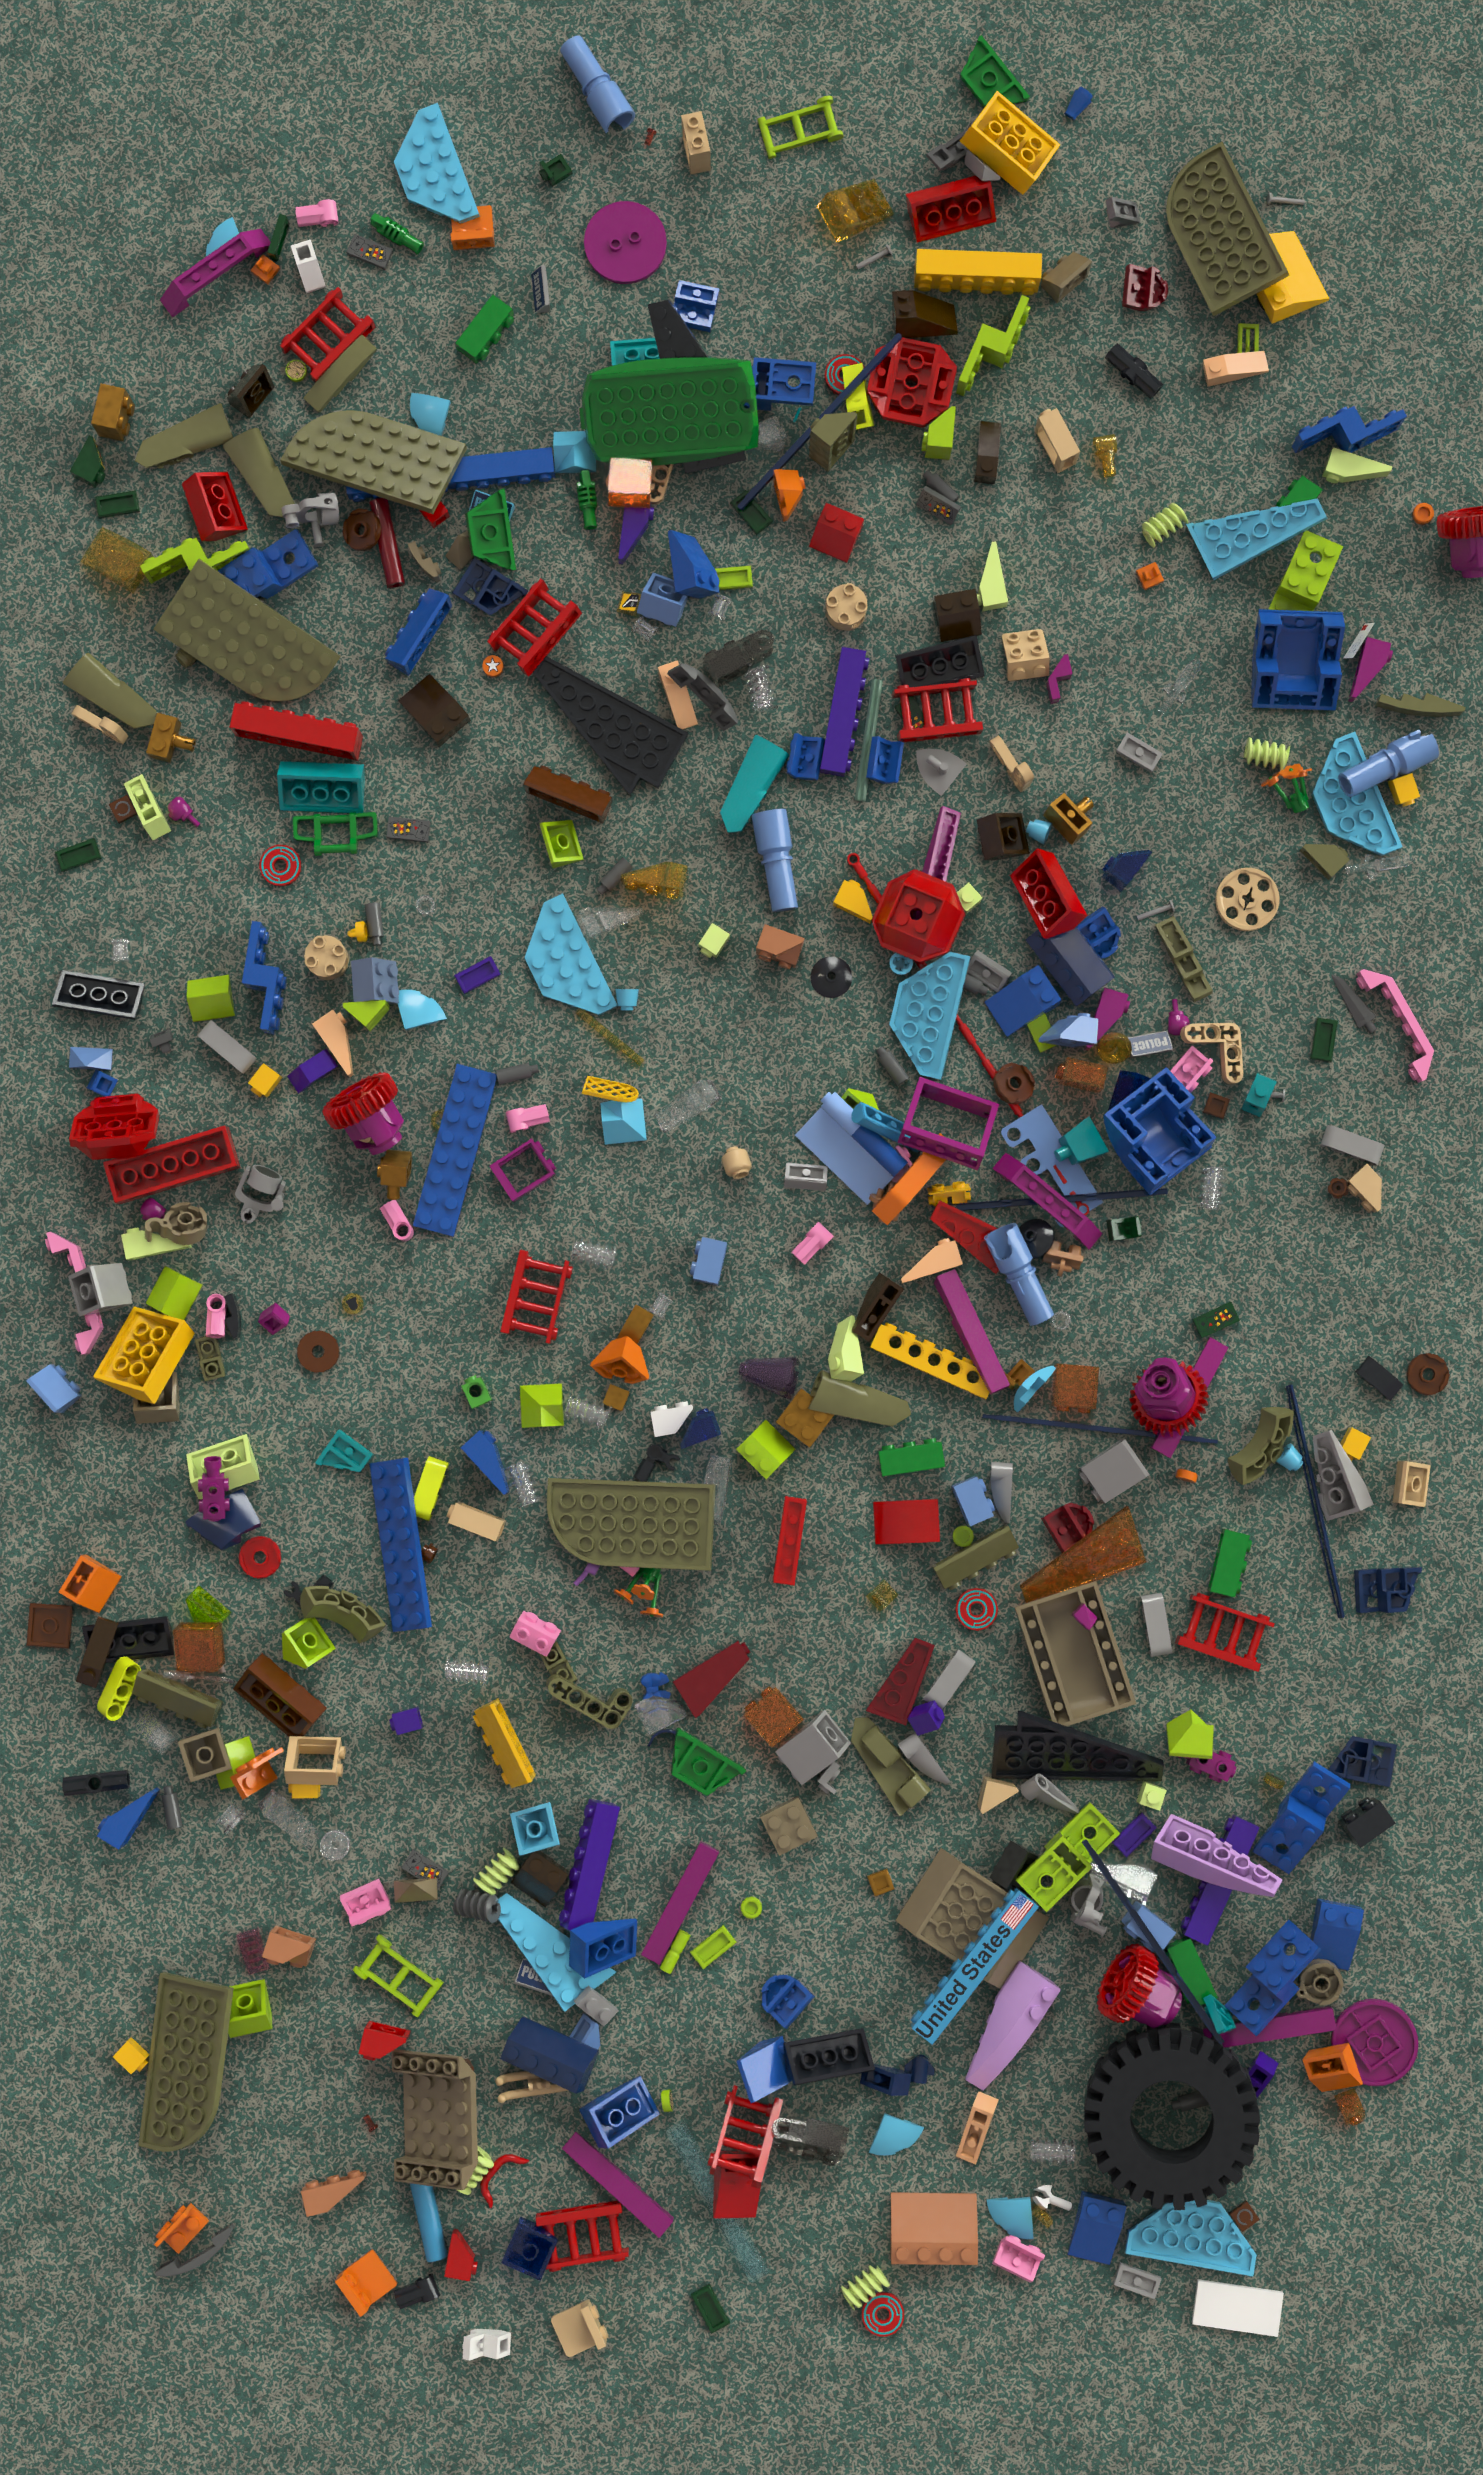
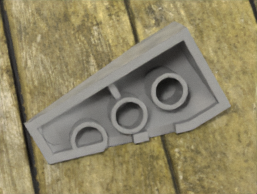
M1329 1430L1314 1435L1315 1461L1318 1463L1319 1473L1316 1476L1317 1482L1320 1483L1321 1492L1318 1494L1326 1521L1359 1512L1374 1505L1365 1482L1333 1431Z

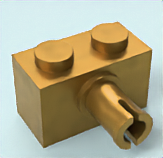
M157 713L146 753L150 758L171 763L175 747L193 752L195 749L193 745H196V739L178 735L181 727V722L178 718Z
M1063 793L1049 805L1043 816L1073 845L1091 827L1092 821L1085 813L1092 809L1094 804L1092 800L1087 803L1090 798L1084 797L1075 805Z
M387 1150L385 1156L381 1157L380 1165L378 1164L377 1177H381L380 1185H387V1198L390 1200L400 1199V1187H406L412 1169V1152Z

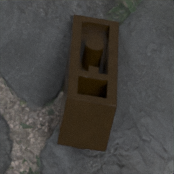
M980 422L974 482L995 484L1001 423Z
M879 1272L867 1290L852 1331L869 1342L904 1288Z
M98 1616L81 1662L76 1682L94 1688L97 1687L106 1665L119 1624L118 1622Z

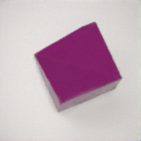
M274 1303L260 1314L258 1323L274 1335L288 1325L290 1316L277 1303Z
M1081 1603L1072 1613V1616L1086 1630H1090L1097 1620V1617L1084 1603Z

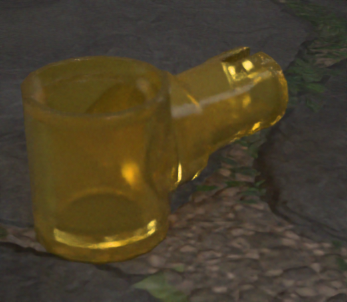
M1115 434L1093 437V446H1096L1097 451L1095 456H1099L1102 462L1104 478L1116 476L1114 457L1115 453H1117V441Z

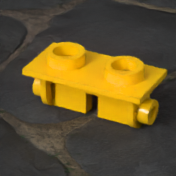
M964 1181L953 1182L951 1186L934 1184L931 1186L932 1188H927L928 1194L932 1195L928 1197V1202L933 1207L936 1206L938 1200L948 1204L947 1197H951L952 1204L967 1203V1200H971L970 1192H966L970 1191L971 1188Z

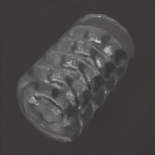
M769 665L757 666L745 673V678L749 679L746 682L747 686L750 687L748 693L752 695L750 702L754 703L752 710L755 712H767L778 708V705H772V702L776 701L777 698L770 697L775 692V689H768L773 684V681L766 680L771 676V673H765V670L770 668Z
M1207 1166V1168L1200 1170V1173L1205 1175V1177H1201L1199 1181L1205 1185L1199 1186V1190L1204 1192L1198 1195V1198L1203 1200V1202L1197 1203L1199 1208L1223 1211L1218 1206L1224 1204L1223 1201L1219 1200V1197L1225 1196V1193L1219 1190L1226 1187L1220 1181L1227 1179L1226 1176L1221 1174V1172L1228 1171L1227 1168Z
M581 1237L578 1242L575 1240L570 1261H574L578 1257V1263L580 1264L586 1259L588 1266L594 1261L596 1268L602 1263L604 1270L611 1265L612 1271L617 1246L614 1245L609 1250L608 1243L601 1248L600 1241H597L595 1246H593L592 1239H589L585 1244L584 1237Z
M571 1393L564 1411V1417L568 1418L572 1413L573 1421L580 1417L581 1424L588 1420L589 1427L596 1423V1429L599 1430L602 1426H605L612 1406H609L605 1411L604 1403L596 1407V1400L588 1404V1397L580 1401V1394L572 1398Z
M523 1462L504 1468V1471H511L506 1477L507 1479H514L509 1486L516 1487L512 1495H519L514 1501L515 1503H522L520 1507L542 1499L541 1496H534L539 1489L531 1487L536 1483V1480H529L533 1472H526V1470L531 1465L524 1464Z
M447 1655L445 1676L448 1683H451L454 1677L457 1684L463 1678L464 1684H468L471 1679L473 1685H476L480 1680L481 1686H485L489 1677L490 1659L486 1665H484L483 1659H480L479 1663L476 1664L474 1658L471 1659L470 1663H467L466 1657H463L461 1663H459L457 1656L450 1662L449 1655Z
M1031 2137L1030 2158L1032 2165H1035L1036 2160L1039 2159L1041 2166L1044 2165L1045 2160H1048L1049 2166H1052L1054 2160H1056L1058 2167H1061L1062 2161H1065L1066 2167L1069 2168L1071 2161H1075V2140L1072 2139L1068 2145L1066 2139H1063L1061 2144H1059V2140L1055 2138L1051 2144L1049 2138H1045L1044 2143H1042L1041 2138L1037 2137L1034 2143Z

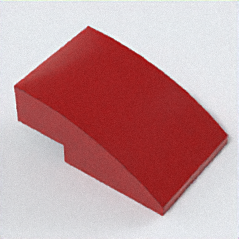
M938 1499L873 1502L875 1544L940 1542Z

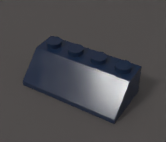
M1077 926L1073 930L1048 939H1044L1038 929L1026 939L1027 943L1075 1006L1086 1001L1115 978Z
M523 2016L508 2037L500 2059L577 2094L585 2090L599 2050Z

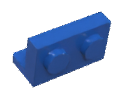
M794 733L790 744L791 754L787 762V774L795 779L818 781L825 739L821 737H805L799 733Z
M879 736L872 737L866 778L882 784L898 783L904 743L901 741L892 742Z

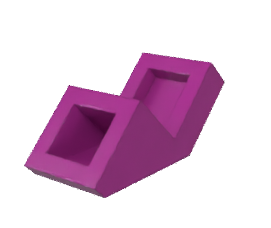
M1068 654L1062 657L1047 680L1046 686L1050 704L1059 702L1061 698L1057 681L1071 679L1072 669Z

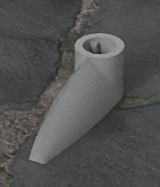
M991 1462L990 1481L993 1500L1004 1523H1010L1013 1463Z
M916 1732L898 1744L906 1758L922 1773L944 1784L950 1782Z
M1036 1774L1020 1786L1021 1793L1027 1800L1032 1801L1036 1798L1053 1808L1077 1814L1079 1811L1076 1805L1061 1790L1041 1774Z

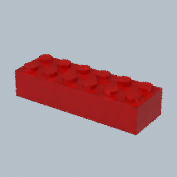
M241 701V704L234 703L229 727L237 737L356 761L359 759L363 735L359 728L356 727V724L344 722V725L338 724L330 718L318 720L310 714L298 716L294 715L295 712L290 710L278 712L274 711L273 707L262 705L261 708L253 707L254 704Z
M225 1125L145 1149L139 1156L121 1157L103 1162L114 1202L119 1205L241 1168L229 1127Z

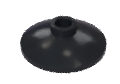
M833 956L825 957L813 966L810 977L811 983L818 994L827 998H836L846 993L850 988L852 971L844 960ZM834 973L836 975L835 979L830 980L828 974Z
M1031 1219L1019 1227L1033 1257L1032 1259L1042 1257L1050 1250L1054 1241V1231L1049 1223L1042 1219Z

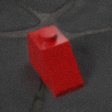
M453 2229L444 2277L470 2281L471 2275H476L478 2262L474 2261L475 2254L460 2231Z

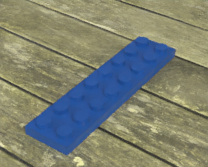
M460 1064L456 1065L413 1226L454 1237L495 1088L497 1074Z
M408 1458L369 1463L393 1632L432 1627Z

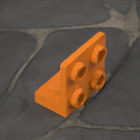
M490 205L477 206L480 217L460 224L451 219V242L454 250L495 247L492 207Z
M272 1747L235 1769L237 1773L230 1778L242 1800L278 1779L268 1760L283 1752L282 1747L276 1751Z
M192 2203L187 2207L182 2205L170 2221L172 2223L167 2221L155 2236L157 2241L154 2245L158 2247L165 2241L179 2254L209 2220Z
M373 2249L338 2274L335 2283L360 2317L368 2311L370 2305L397 2286V2281Z

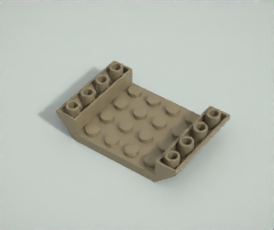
M940 1848L895 1921L914 1936L953 1961H956L958 1958L961 1960L965 1955L964 1949L971 1941L973 1943L979 1937L977 1935L979 1929L984 1924H989L992 1920L991 1914L997 1907L1001 1908L1005 1903L1003 1899L1008 1892L962 1863L951 1853ZM1037 1909L983 1980L1001 1989L1018 1961H1023L1049 1917Z
M394 2049L391 2051L392 2072L403 2073L405 2156L394 2159V2181L465 2190L478 2164L476 2074L462 2056Z

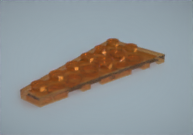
M1125 1506L1023 1582L1020 1588L1025 1603L1098 1581L1146 1563L1129 1507Z

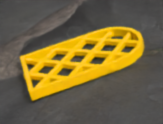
M587 1076L582 1090V1094L618 1102H633L637 1100L639 1095L638 1090L631 1085Z

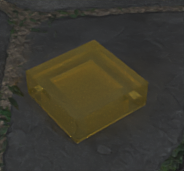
M1035 2203L1031 2208L1032 2214L1049 2228L1053 2224L1052 2217Z

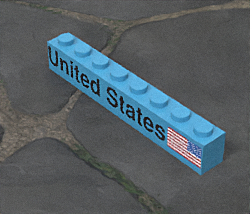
M1017 1887L1014 1891L1010 1890L1003 1899L1005 1901L1001 1908L997 1907L990 1916L992 1920L989 1924H984L977 1933L979 1937L974 1943L971 1941L964 1949L965 1955L962 1959L958 1958L950 1968L952 1972L948 1977H942L937 1985L939 1988L935 1994L930 1993L924 2001L925 2007L921 2012L917 2010L912 2016V2029L932 2045L1038 1909V1904Z

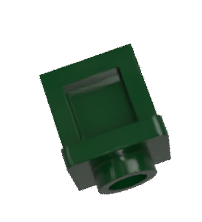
M561 154L547 163L544 161L539 162L541 169L539 174L544 182H549L551 187L573 174Z
M1139 1216L1106 1220L1109 1241L1133 1239L1142 1236Z

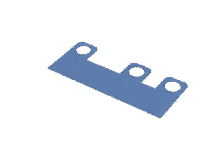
M1042 1104L1001 1130L1002 1136L1010 1147H1015L1029 1138L1036 1151L1024 1157L1021 1163L1026 1166L1029 1159H1037L1040 1167L1034 1173L1038 1175L1048 1169L1064 1195H1070L1069 1193L1072 1191L1076 1194L1097 1193L1079 1163L1072 1165L1068 1158L1061 1162L1056 1159L1054 1151L1062 1147L1058 1140L1062 1136ZM1010 1128L1019 1129L1021 1136L1017 1141H1011L1007 1137V1132ZM1054 1165L1060 1170L1067 1183L1063 1184L1053 1167ZM1102 1200L1081 1201L1088 1205L1089 1211L1103 1203ZM1070 1202L1074 1207L1077 1208L1075 1202ZM1082 1205L1079 1207V1211L1084 1214L1087 1212V1208ZM1056 1220L1057 1224H1058L1060 1227H1064L1063 1225H1061V1224Z

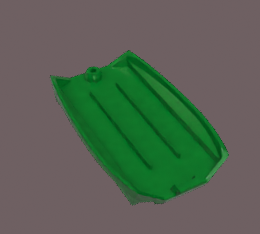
M711 357L646 359L615 364L587 374L582 396L583 408H579L581 430L585 429L586 440L595 459L598 461L625 466H657L716 458L758 447L759 422L756 388L749 360ZM745 403H749L750 407L746 408Z

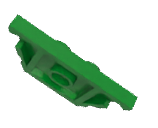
M979 36L960 74L961 80L983 108L996 91L1001 93L1012 104L1027 102L1030 98L1028 93L983 36Z
M504 488L498 490L465 513L471 556L514 571L516 570Z
M679 1727L676 1729L671 1774L679 1780L708 1796L716 1791L718 1787L728 1784L730 1779L746 1772V1769Z

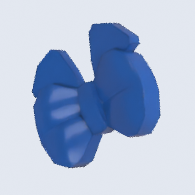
M659 1672V1675L657 1673H647L642 1676L641 1684L646 1687V1693L642 1698L644 1704L651 1707L661 1703L665 1704L671 1694L669 1691L659 1690L658 1686L669 1682L667 1675Z

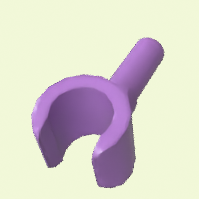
M588 1563L582 1574L574 1581V1584L578 1586L587 1577L588 1573L595 1576L600 1565Z

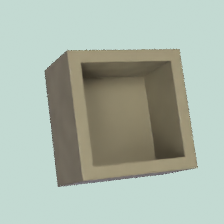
M799 1796L760 1814V1818L779 1856L818 1837Z

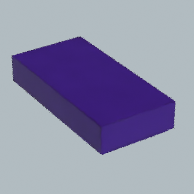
M489 956L455 974L454 977L462 992L466 994L501 974L492 957Z
M1141 1812L1120 1832L1112 1843L1127 1858L1157 1827Z

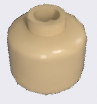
M737 1146L728 1148L721 1159L726 1174L729 1177H733V1179L746 1177L752 1167L748 1152L745 1149H738Z

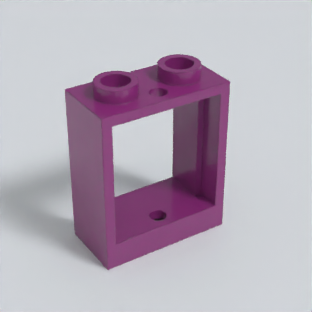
M532 1138L489 1166L513 1203L555 1176L553 1171L557 1168L550 1158L547 1160L544 1158L542 1153L545 1150L539 1141L534 1142ZM532 1148L548 1173L521 1191L516 1192L501 1167Z

